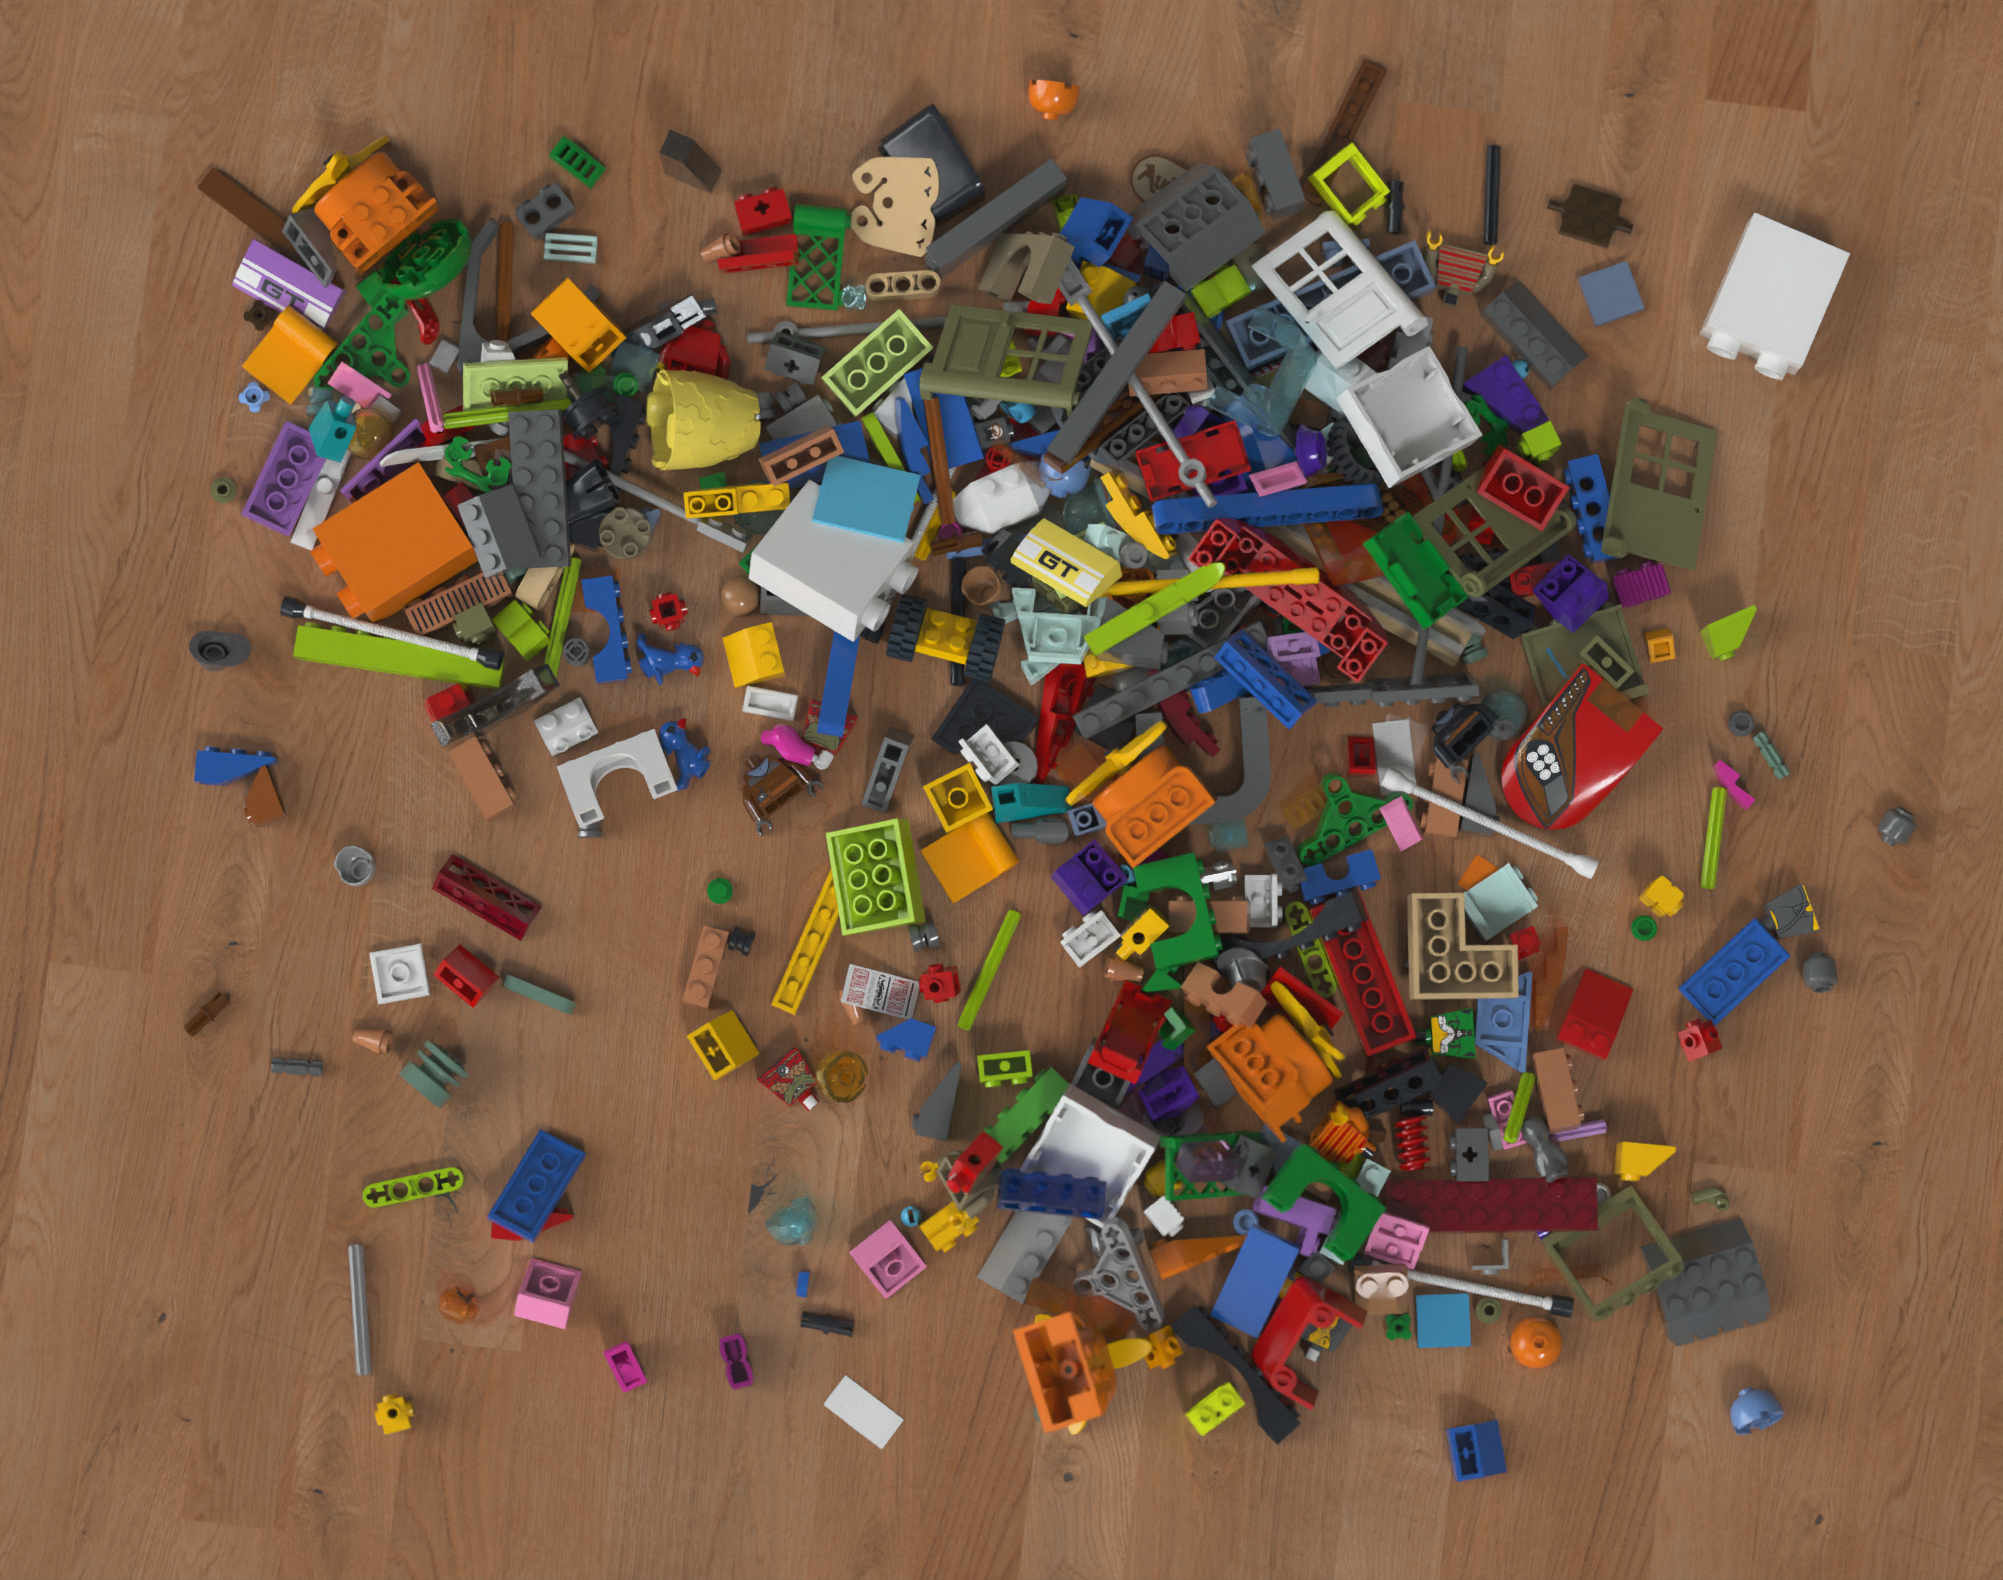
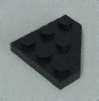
M972 679L931 738V741L952 755L961 754L963 747L958 741L962 738L967 741L987 724L1003 744L1013 741L1023 742L1026 741L1040 719L986 682Z

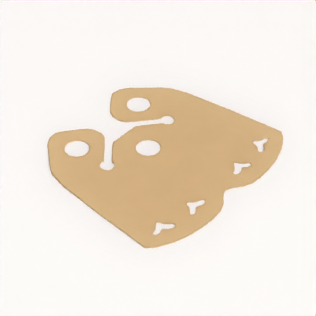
M878 157L868 160L854 171L852 179L859 191L870 193L881 182L883 177L887 178V183L883 184L875 192L873 210L883 222V225H877V221L868 207L859 206L851 213V228L863 242L918 257L923 256L926 252V247L931 244L935 229V219L930 208L938 198L939 177L932 158ZM928 166H929V173L931 174V177H929L926 173H924V172L927 170V167H928ZM865 172L872 175V181L869 184L862 181V175ZM931 187V189L929 190L930 195L928 197L927 193L925 192V189ZM890 197L893 200L891 208L883 206L884 198ZM861 215L865 216L868 220L867 225L864 227L859 226L857 223V218ZM925 219L927 220L925 226L927 227L926 230L923 226H921ZM924 239V241L921 243V248L919 249L917 241Z

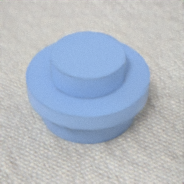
M1241 1210L1234 1216V1229L1241 1235H1248L1253 1224L1259 1226V1218L1251 1210Z

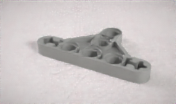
M1118 1217L1108 1218L1101 1231L1106 1248L1095 1268L1083 1270L1076 1275L1073 1282V1290L1081 1297L1101 1295L1134 1312L1143 1329L1155 1332L1160 1329L1164 1321V1311L1126 1223ZM1124 1248L1128 1250L1130 1256L1123 1257L1119 1255L1117 1249ZM1134 1270L1139 1274L1140 1278L1132 1279L1127 1275L1126 1271ZM1111 1275L1116 1280V1283H1107L1103 1276ZM1079 1280H1088L1092 1284V1287H1082L1079 1283ZM1143 1292L1147 1294L1149 1300L1142 1301L1138 1299L1136 1293Z

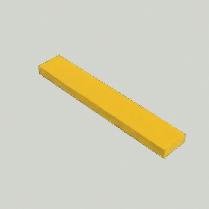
M832 869L827 876L771 1003L772 1006L793 1015L797 1013L839 917Z

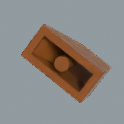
M266 765L260 767L245 800L247 808H244L248 822H253L256 827H261L287 817L269 768Z

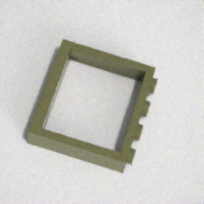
M1632 1186L1627 1187L1598 1205V1228L1633 1208L1669 1261L1594 1306L1558 1253L1592 1231L1553 1232L1542 1239L1544 1250L1594 1323L1600 1319L1606 1320L1610 1318L1615 1310L1622 1306L1627 1307L1633 1304L1638 1296L1645 1292H1653L1661 1282L1666 1279L1676 1278L1684 1269L1681 1256Z

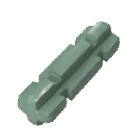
M1762 731L1753 737V741L1757 747L1760 746L1761 754L1770 768L1773 767V773L1777 779H1783L1790 774V770L1786 764L1782 763L1783 759L1774 744H1770V738L1767 733Z

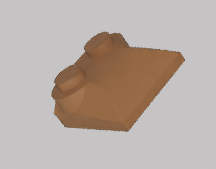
M1407 1264L1354 1266V1303L1367 1310V1316L1407 1314L1409 1286Z

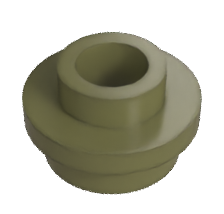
M218 478L210 487L211 496L218 503H229L236 496V486L228 478ZM221 486L227 487L228 490L225 494H219L218 490Z
M1483 1298L1476 1305V1316L1483 1323H1495L1501 1317L1502 1307L1494 1298ZM1488 1305L1494 1309L1493 1314L1490 1316L1484 1312L1485 1307Z

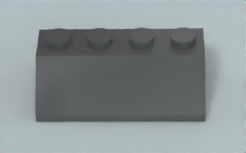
M1517 281L1502 292L1481 314L1482 318L1519 358L1527 362V366L1549 390H1552L1588 357L1585 351L1520 281Z

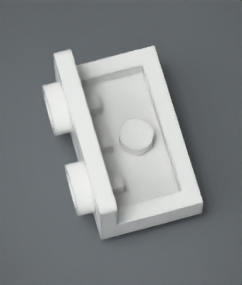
M580 697L534 720L552 756L562 753L598 733Z
M987 724L967 741L963 738L958 741L963 747L961 753L970 763L974 761L978 767L975 771L984 782L989 780L996 785L1019 766L1013 755Z
M1277 874L1244 876V901L1251 903V928H1276L1277 922H1282V906H1277V896H1282V884L1280 880H1277Z
M1093 910L1082 919L1085 922L1077 929L1072 926L1062 934L1064 939L1060 944L1079 968L1121 937L1105 916L1103 910L1098 913Z

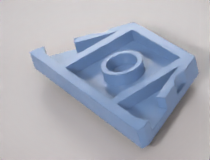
M1527 972L1518 976L1519 998L1477 999L1475 1045L1520 1073H1525L1533 972Z

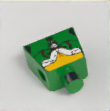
M1472 1008L1430 1017L1429 1028L1415 1029L1416 1045L1430 1044L1433 1055L1463 1059L1476 1058Z

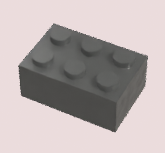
M1280 128L1250 138L1245 157L1249 167H1254L1256 174L1254 182L1258 192H1263L1264 200L1262 204L1266 215H1271L1272 220L1275 221L1302 212L1305 197Z

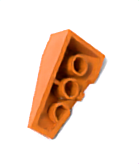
M1247 1235L1173 1240L1171 1242L1164 1238L1152 1243L1153 1249L1148 1252L1160 1280H1163L1243 1246Z

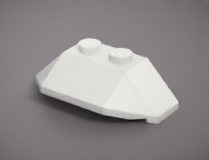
M1321 351L1307 356L1305 359L1304 388L1339 414L1345 415L1336 398L1347 388L1376 373L1356 357L1336 370Z
M1018 462L971 482L953 500L955 517L959 525L995 534L1001 529H1006L1040 514L1052 491L1044 487L1040 481V462Z

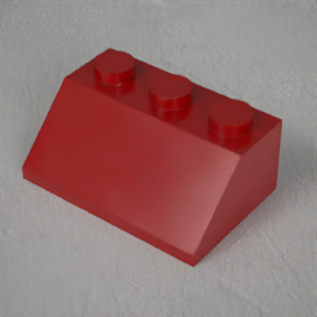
M1498 444L1485 465L1476 492L1540 531H1543L1570 487L1523 457Z
M1282 967L1277 969L1261 991V996L1267 1002L1265 1006L1272 1011L1275 1008L1278 1009L1292 1026H1295L1293 1021L1272 992L1271 984L1275 981L1281 983L1292 994L1319 1027L1326 1023L1332 1030L1344 1014Z

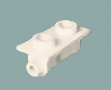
M1216 862L1213 866L1204 868L1205 873L1200 874L1202 884H1208V882L1213 881L1214 890L1233 887L1232 884L1237 883L1236 870L1232 862Z

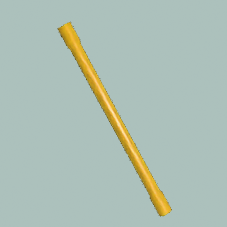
M1303 568L1292 571L1223 575L1220 581L1211 589L1282 584L1319 583V569ZM1181 578L1115 582L1098 598L1115 595L1157 593Z

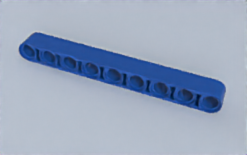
M1375 484L1284 490L1262 497L1258 493L1214 496L1217 504L1211 508H1208L1202 497L1165 499L1157 501L1152 505L1155 529L1160 534L1208 531L1217 518L1235 519L1255 527L1369 519L1378 517L1384 512L1380 488Z

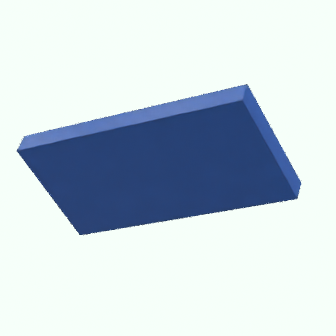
M921 368L904 374L922 433L928 442L926 446L932 462L924 399H921L919 387L923 369ZM934 393L933 396L938 397L940 403L948 468L951 469L985 458L966 396Z
M860 421L832 427L844 450V453L838 456L870 463ZM812 432L759 443L761 455L763 457ZM827 461L785 481L789 482L790 491L803 488L809 479L816 484H821Z
M1754 917L1689 977L1678 990L1707 1020H1712L1713 1025L1716 1026L1791 955Z
M540 1129L489 1212L488 1220L534 1243L584 1161L586 1153Z
M1253 1224L1210 1316L1258 1338L1301 1246Z

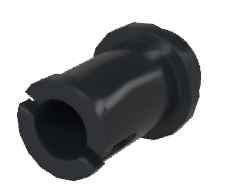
M1413 1099L1400 1104V1114L1405 1115V1117L1410 1115H1433L1434 1105L1432 1099Z

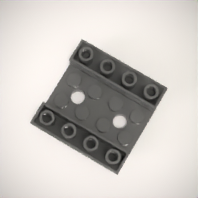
M1204 163L1196 164L1130 212L1129 215L1133 219L1127 228V231L1136 240L1142 236L1169 264V275L1185 292L1265 235V230L1249 200L1216 166ZM1209 197H1216L1219 199V202L1215 205H1210L1205 200ZM1169 226H1176L1180 229L1176 234L1166 232V228Z
M1120 336L1114 340L1118 347L1123 341ZM1106 347L1082 365L1077 381V389L1081 392V399L1112 357ZM1127 382L1117 398L1129 390V382ZM1178 392L1166 394L1155 402L1156 407L1168 425L1182 416L1186 408L1191 406ZM1050 406L1059 427L1062 428L1069 418L1067 416V409ZM1145 410L1088 455L1095 462L1117 467L1158 435L1160 431L1147 410Z

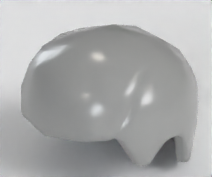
M356 845L344 847L337 853L334 868L338 871L343 882L350 886L359 887L366 885L375 876L376 861L370 851Z

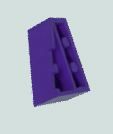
M1504 356L1463 383L1462 391L1464 393L1481 395L1487 407L1497 417L1506 421L1509 427L1520 436L1549 421V418L1507 356Z

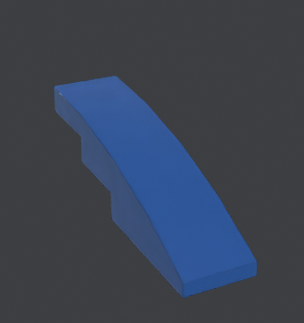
M898 396L895 398V408L901 453L907 472L921 475L917 493L920 501L926 504L934 500L923 479V476L930 473L931 470L920 451L921 448L928 445V442L906 400Z

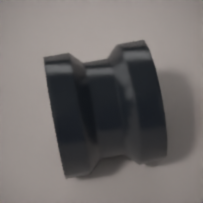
M736 925L728 945V950L740 951L742 955L748 957L756 932L743 931L740 926Z

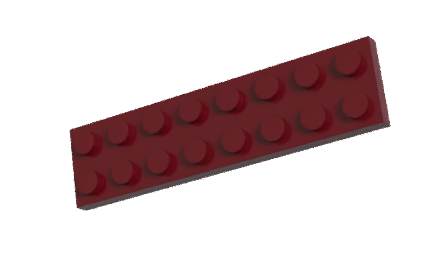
M1597 1177L1557 1178L1551 1183H1548L1546 1178L1489 1179V1181L1457 1182V1180L1386 1181V1212L1430 1226L1428 1234L1598 1231Z

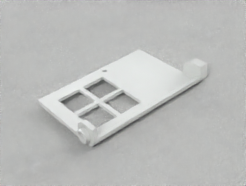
M1336 211L1321 213L1317 220L1252 265V269L1336 370L1399 326L1407 336L1415 335L1428 326L1427 318ZM1326 232H1329L1343 250L1318 267L1304 248ZM1299 252L1312 267L1313 271L1289 288L1274 269ZM1348 255L1363 273L1338 290L1323 271ZM1318 275L1333 294L1308 311L1294 292Z

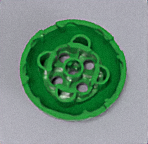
M454 218L443 219L431 223V229L421 235L418 230L412 233L396 246L382 262L378 270L381 277L377 279L381 287L395 298L417 300L430 296L450 284L462 272L471 255V236L464 223ZM420 240H429L423 243L420 247L418 245L421 243ZM394 277H397V281L399 280L401 285L391 284L390 282Z

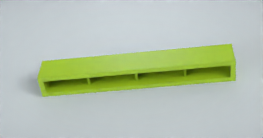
M306 622L305 626L298 625L293 656L298 660L502 690L506 665L505 657L500 670L496 671L485 668L477 661L470 660V658L418 644L415 645V643L399 641L390 637H372L373 633L357 630V634L346 633V628L331 626V630L321 629L320 624Z

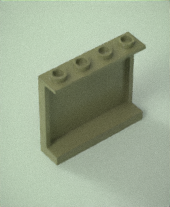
M1614 602L1601 605L1599 607L1600 611L1594 612L1574 633L1554 619L1549 621L1550 626L1540 629L1539 625H1535L1525 631V634L1521 635L1522 644L1543 711L1567 684L1546 652V649L1550 648L1570 680L1580 667L1578 664L1580 659L1577 655L1596 635L1605 641L1635 672L1615 692L1611 689L1606 691L1598 685L1587 700L1601 710L1649 694L1637 661L1621 604L1615 606ZM1584 671L1581 675L1584 677L1582 680L1585 682L1588 677ZM1578 677L1576 680L1577 682L1575 683L1579 684L1577 687L1580 689L1581 687H1583L1582 681H1579L1580 679ZM1576 688L1572 691L1569 690L1571 693L1573 692L1575 695L1579 694L1576 692ZM1584 690L1582 691L1576 702L1573 704V706L1570 708L1568 713L1565 715V717L1561 720V722L1565 719L1568 720L1573 718V713L1579 703V700ZM1566 692L1564 696L1565 699L1568 701V703L1573 702L1570 700L1571 698L1567 696L1568 694ZM1560 701L1558 703V706L1563 712V714L1560 716L1562 718L1563 715L1566 713L1564 712L1566 711V708ZM1552 710L1551 715L1555 720H1558L1555 723H1558L1560 717L1558 718L1556 712L1554 713V710Z

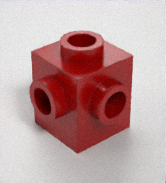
M671 592L656 596L657 599L652 600L654 608L649 609L653 624L658 623L660 629L666 628L667 632L681 628V623H685L684 615L688 614L684 599L679 600L677 593L671 594ZM668 609L673 610L674 616L665 617V611Z
M942 963L928 966V969L919 978V988L921 993H924L925 1000L933 999L934 1003L949 1001L951 997H956L961 992L957 966L944 967Z
M1700 1018L1685 1024L1687 1029L1677 1032L1680 1044L1689 1062L1723 1049L1718 1037V1031L1714 1027L1712 1020L1701 1023Z

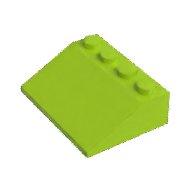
M897 818L826 833L843 936L926 922L909 819Z

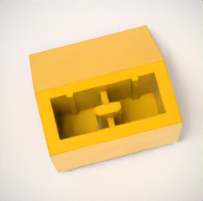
M733 1010L713 1019L687 1035V1038L715 1082L760 1055Z

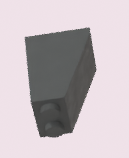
M1106 599L1102 625L1127 611V609L1112 599ZM1149 625L1098 655V660L1160 670L1161 664L1167 663L1169 643L1165 642V636L1162 632Z

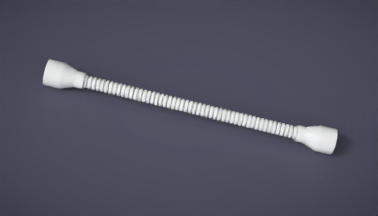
M1391 767L1387 768L1380 786L1392 791L1413 793L1420 798L1429 800V802H1435L1438 806H1444L1445 809H1450V811L1456 812V814L1459 813V815L1465 816L1469 820L1471 819L1478 824L1481 823V825L1484 824L1487 828H1493L1496 832H1502L1505 836L1508 835V837L1514 838V840L1530 845V847L1533 846L1536 850H1542L1545 854H1551L1552 857H1557L1561 861L1563 860L1565 864L1571 866L1578 874L1591 879L1593 877L1599 860L1588 855L1574 854L1572 852L1566 853V851L1560 850V848L1557 849V847L1538 840V838H1532L1529 834H1523L1520 830H1514L1511 826L1508 827V825L1502 824V822L1492 818L1489 819L1486 815H1480L1479 812H1474V810L1468 809V807L1465 808V806L1459 805L1455 801H1450V799L1443 796L1440 797V795L1434 794V792L1431 793L1428 789H1422L1421 786H1416L1415 782L1409 780L1402 772Z

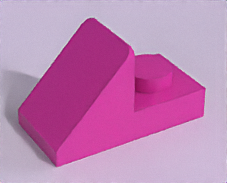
M628 1341L603 1351L623 1393L647 1383L632 1345Z

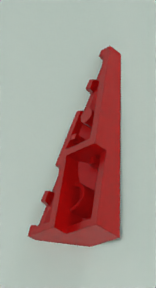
M1060 663L1045 675L1035 752L1038 769L1032 784L1044 785L1043 783L1050 769L1055 770L1058 764L1055 760L1061 748H1066L1077 726L1072 715L1080 712L1087 696L1091 697L1094 692L1092 686L1097 677H1087L1084 663Z

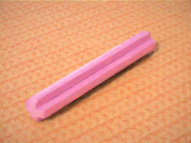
M426 362L418 364L417 372L430 429L434 433L437 431L442 432L445 427L431 366Z

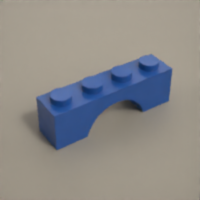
M613 576L581 580L585 607L600 613L606 619L610 628L607 645L600 653L593 656L596 683L599 685L627 681V674L632 673L630 658L625 659L623 648H628L626 632L621 633L620 623L625 621L623 607H617L616 597H621L619 581L614 582Z

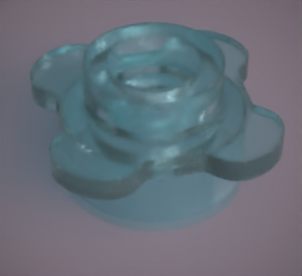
M859 284L857 287L847 285L843 290L842 302L847 310H852L853 308L863 310L865 308L866 288L864 285Z

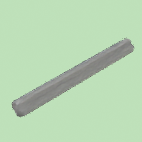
M353 1244L349 1245L348 1251L357 1375L371 1374L364 1252L363 1245Z

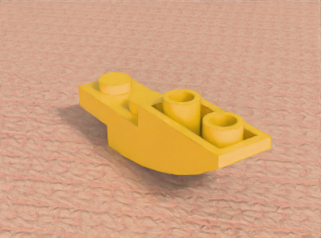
M1118 470L1108 472L1100 477L1113 498V501L1105 506L1122 529L1132 539L1141 543L1155 555L1164 559L1178 555L1174 539L1170 535L1156 532L1152 509L1142 512V505L1139 499L1130 492L1126 477L1119 473Z
M783 482L775 487L771 483H759L684 492L686 519L783 510L791 503L789 482Z

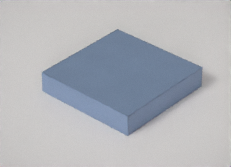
M1627 261L1577 279L1595 327L1645 309Z

